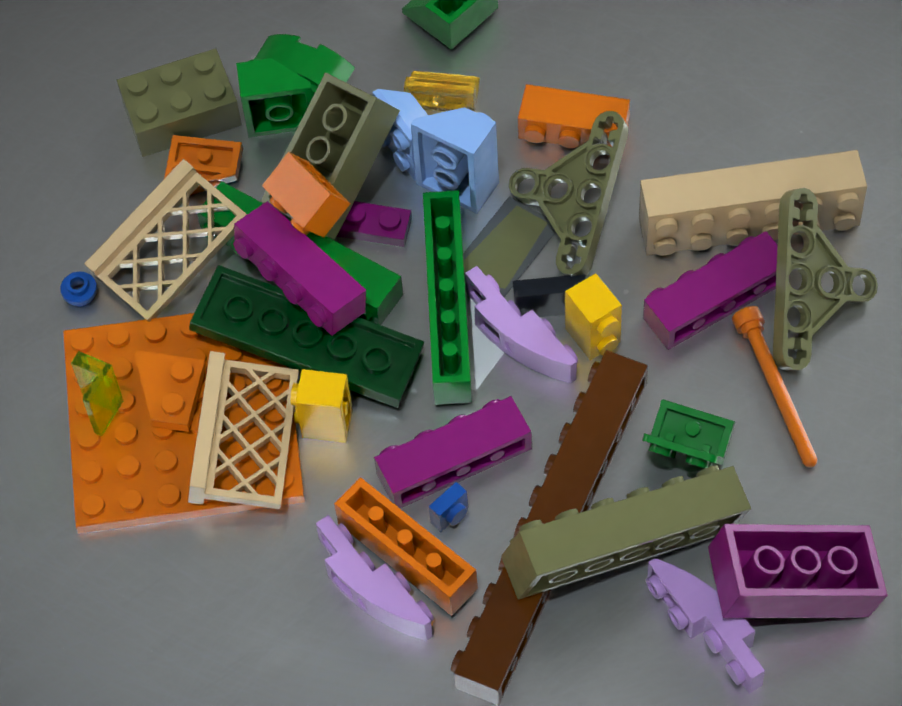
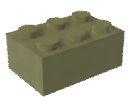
M216 48L117 79L121 99L142 157L170 149L173 135L204 138L242 126L238 103Z

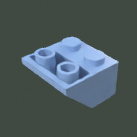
M377 89L372 92L373 96L400 110L382 146L390 148L399 169L403 172L407 170L416 181L411 123L415 118L428 116V114L411 93Z

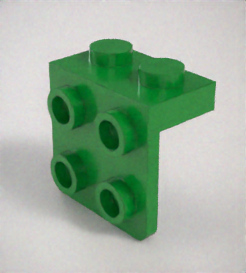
M662 399L651 435L644 433L642 441L651 443L648 451L675 459L677 452L687 454L685 462L699 467L708 468L713 466V463L723 465L736 422Z

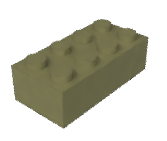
M325 72L282 159L290 152L309 161L351 203L326 235L335 239L400 110ZM265 191L260 202L265 203L268 201L270 203L269 200L272 196ZM283 213L284 215L293 218L289 213Z

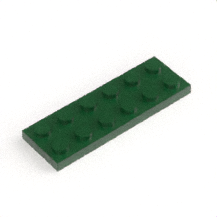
M220 265L217 266L189 326L190 331L289 368L298 369L300 372L302 369L347 374L349 390L396 408L400 404L425 342L360 317L332 336L322 326H316L310 320L307 312L297 303H291L281 288Z

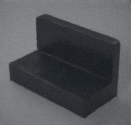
M582 274L577 276L514 280V303L519 308L521 315L526 314L532 309L539 317L565 315V291L585 280L586 276Z

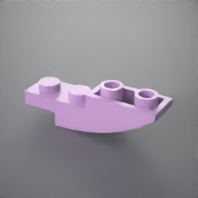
M478 266L465 273L466 293L476 304L474 306L475 325L491 342L519 363L538 373L567 383H572L576 380L578 358L569 345L565 344L563 346L556 338L555 330L547 319H540L533 309L521 315L517 305L512 300L507 301L501 295L500 288L491 275L485 276Z
M329 515L316 523L319 540L331 554L330 557L325 559L328 577L344 595L371 617L390 628L425 641L433 637L431 621L434 618L431 611L422 600L416 603L409 594L411 591L410 585L399 571L393 573L386 563L376 569L364 551L359 554L352 546L354 540L348 529L342 523L336 525Z
M656 558L649 561L646 584L656 599L662 598L669 608L668 615L678 630L684 629L691 639L704 632V640L711 651L714 653L719 652L727 662L725 666L731 679L737 685L742 683L749 694L761 687L765 670L749 649L753 647L755 630L745 618H723L718 592L696 576Z

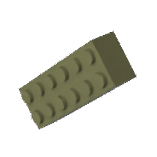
M717 465L699 471L695 478L684 480L683 476H678L664 482L661 485L662 488L650 491L648 487H642L627 494L626 499L614 502L613 498H606L594 503L591 506V510L579 513L577 509H570L558 514L555 517V521L542 524L541 520H534L522 525L519 528V533L509 541L510 545L501 555L517 599L519 600L715 538L724 524H737L752 509L734 466L719 470Z

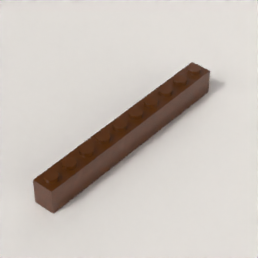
M608 350L605 351L600 363L597 361L593 363L588 375L590 385L586 393H579L573 408V413H576L571 424L566 422L559 437L561 447L557 455L551 454L544 469L545 481L542 487L539 485L535 486L529 500V507L532 508L527 519L524 517L520 518L514 532V537L519 533V528L528 522L541 520L542 524L555 521V517L564 511L577 509L581 513L590 509L645 389L648 365ZM502 558L498 567V571L501 574L496 584L491 582L488 585L484 594L482 604L486 606L481 616H474L469 625L467 638L470 640L464 651H457L451 665L456 689L496 705L501 703L552 591L550 589L518 600Z

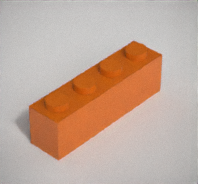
M361 477L334 503L338 524L342 523L351 535L394 570L399 571L405 579L451 616L478 589L477 572L474 567Z

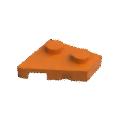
M135 350L134 357L153 427L190 432L206 371L205 360Z

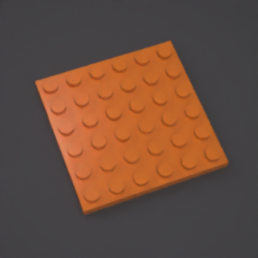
M194 313L153 318L150 322L145 319L64 330L75 523L78 534L269 508L204 499V504L188 503L189 486L210 351L225 353V360L284 368L289 367L190 331V321ZM135 350L205 360L206 371L190 432L153 427L134 357ZM230 372L229 382L238 392L253 383L246 374ZM273 378L265 385L277 397L289 389L290 380ZM259 389L244 398L254 411L269 403V400ZM228 391L226 400L232 397ZM287 400L281 403L285 408ZM238 403L224 412V415L233 425L248 417V414ZM275 408L260 417L271 431L284 423V418ZM294 410L281 506L305 503ZM254 422L239 431L250 445L265 436ZM222 425L221 434L227 431L224 425ZM283 433L277 436L281 442ZM233 436L219 446L228 459L244 450ZM271 441L256 450L266 464L280 456V452ZM250 456L234 465L245 479L260 470L259 466ZM217 459L216 468L222 465L219 459ZM278 467L272 470L276 476L278 472ZM226 470L215 478L213 488L231 490L239 483ZM266 475L251 484L258 494L275 495L276 486Z

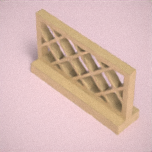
M183 159L84 265L98 280L108 286L139 315L150 322L171 303L234 235V223L247 214ZM200 185L207 191V205L189 206V196ZM214 198L220 203L214 204ZM229 210L236 216L226 227L214 228L215 211ZM208 212V228L189 230V214ZM183 215V231L165 232L164 222L170 216ZM208 236V247L202 253L189 254V238ZM183 239V255L165 256V240ZM158 241V257L140 259V248L146 242ZM183 262V273L179 278L165 281V264ZM158 265V281L140 283V267ZM133 267V284L117 285L112 280L121 268ZM158 289V300L147 311L140 305V291ZM133 291V298L126 292Z
M210 351L188 503L204 504V499L280 509L294 406L290 403L291 389L293 383H297L299 370L225 360V353ZM230 372L246 374L253 383L238 392L229 382ZM273 378L290 380L289 389L277 397L274 396L265 384ZM259 389L269 400V403L254 411L244 398ZM227 391H228V392L230 393V395L232 396V397L229 398L228 400H226V398H227ZM285 400H287L286 408L281 404ZM238 403L248 414V417L233 425L224 415V412ZM275 408L284 418V423L271 431L260 417ZM254 422L265 436L250 445L239 431ZM222 425H224L227 431L221 434ZM281 433H283L282 442L277 438ZM233 436L244 450L228 459L219 446ZM271 441L280 452V456L266 464L256 450ZM250 456L259 466L260 470L245 479L234 465ZM217 459H219L222 465L216 468ZM276 467H278L277 476L272 471ZM226 470L239 483L231 490L213 488L215 478ZM266 475L276 486L275 495L258 494L251 484Z

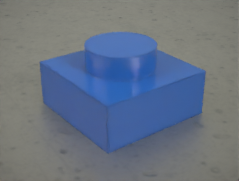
M455 482L429 505L430 523L440 532L449 525L454 526L458 524L468 511L467 491L460 484Z

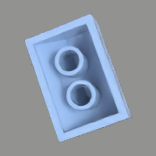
M465 107L415 118L411 123L416 184L431 192L459 190L460 206L478 214L499 184L496 122L484 113H476Z

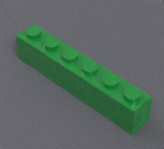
M222 181L216 187L246 214L264 204ZM214 198V204L220 203ZM229 210L215 211L214 228L226 227L236 216ZM208 212L197 213L200 228H208ZM284 215L289 221H291L292 218ZM309 232L306 236L366 289L365 312L359 317L381 325L403 296L401 276L326 236L323 238ZM233 235V236L231 237V239L226 243V245L229 246V247H231V249H232L237 255H239V254L237 253V251L235 250V247H234V244H233V242H234V235Z
M459 190L423 193L434 401L435 405L472 403Z

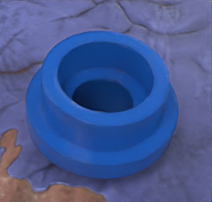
M73 272L63 279L60 291L66 302L73 306L82 307L93 301L97 293V284L94 277L89 273ZM83 285L80 289H73L76 286Z

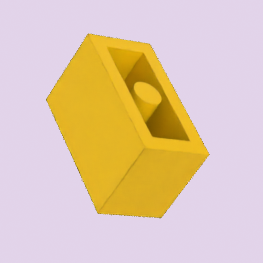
M595 273L565 291V329L589 360L594 359L600 354L604 355L606 350L612 352L621 342L622 305Z
M302 369L299 383H293L290 397L291 405L295 406L294 422L299 423L302 438L346 443L353 412L347 374Z

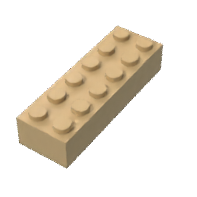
M858 150L640 180L639 223L646 256L655 254L666 256L677 251L691 249L701 251L712 246L726 244L737 246L745 238L750 236L756 237L765 231L768 232L773 240H777L780 199L785 192L799 188L809 189L815 194L818 203L817 225L822 231L833 229L843 231L854 226H860L867 183ZM795 200L794 207L799 208L800 211L803 210V204ZM793 221L792 225H803V222Z

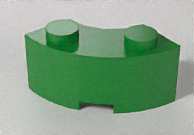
M289 34L268 36L255 59L260 60L272 58L310 81L313 96L325 72L347 83L355 69L345 58L326 46L319 44L316 49L300 43V36Z

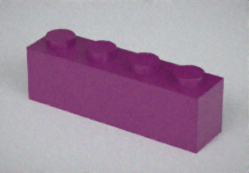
M268 201L234 223L233 244L237 253L242 258L249 259L255 264L267 281H273L280 287L291 303H297L304 309L316 326H322L333 336L365 312L366 289L304 233L298 231Z
M767 231L756 237H747L728 253H719L696 271L689 270L682 274L673 284L665 288L660 287L653 290L644 299L643 319L667 350L675 347L776 289L777 243Z
M512 396L503 400H492L474 413L456 416L445 426L436 430H425L415 436L413 440L400 446L392 445L385 448L379 455L374 457L376 474L390 501L401 509L443 490L455 482L463 481L531 450L532 432Z

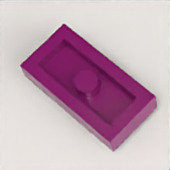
M354 201L336 237L405 247L412 220V212L408 209Z

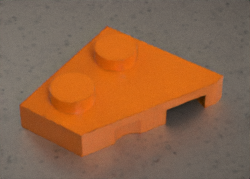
M173 135L164 179L184 159L214 187H217L221 181L226 184L237 181L244 149L242 142ZM199 185V186L197 187V189H196L191 195H194V194H197V193H200V192H203V191H206V190H204V189Z

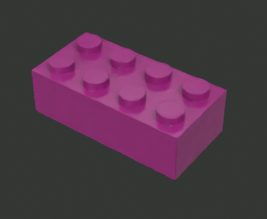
M724 524L708 546L723 618L870 617L888 596L870 525Z

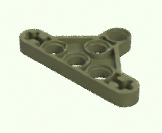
M614 111L601 113L593 123L589 140L547 169L521 168L515 171L509 179V189L515 198L524 204L540 206L561 239L556 255V265L564 276L582 274L587 276L593 265L629 131L627 123L622 116ZM612 123L617 126V130H611L608 137L604 129L611 128ZM604 154L610 156V163L606 168L602 170L593 168V162L598 156ZM524 179H534L535 186L530 192L526 194L519 193L518 186ZM566 183L568 185V190L563 197H551V190L556 184ZM595 187L601 189V195L596 202H584V195L589 189ZM590 221L592 223V228L587 235L583 237L575 236V228L580 222ZM572 243L578 245V249H577V250H576V248L572 245ZM577 255L581 262L580 264H574L571 269L567 262L574 261Z
M806 188L785 192L779 204L773 359L776 365L785 371L801 370L809 364L812 355V336L845 302L869 301L874 298L878 288L875 275L867 269L848 267L817 225V198L811 190ZM795 200L803 204V210L800 211L799 208L794 207ZM793 221L803 222V225L793 226L792 223ZM795 232L802 236L804 243L799 253L793 250L790 242L791 236ZM793 269L797 270L802 277L801 286L797 290L791 287L789 283V275ZM824 273H829L833 278V289L829 293L825 292L821 286V278ZM856 276H860L865 283L864 292L860 296L854 292L852 286ZM792 306L796 307L800 313V322L796 327H793L787 319L788 310ZM798 333V338H788V334ZM788 349L797 352L796 358L788 356Z

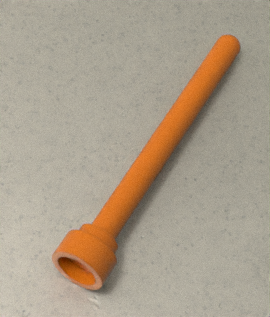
M758 306L745 307L732 316L733 324L738 334H742L744 338L749 339L804 466L812 468L817 464V456L762 334L765 320Z

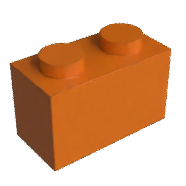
M290 152L284 156L262 185L272 196L269 200L270 203L281 212L289 213L293 217L290 223L305 235L312 232L324 238L351 204L309 161Z

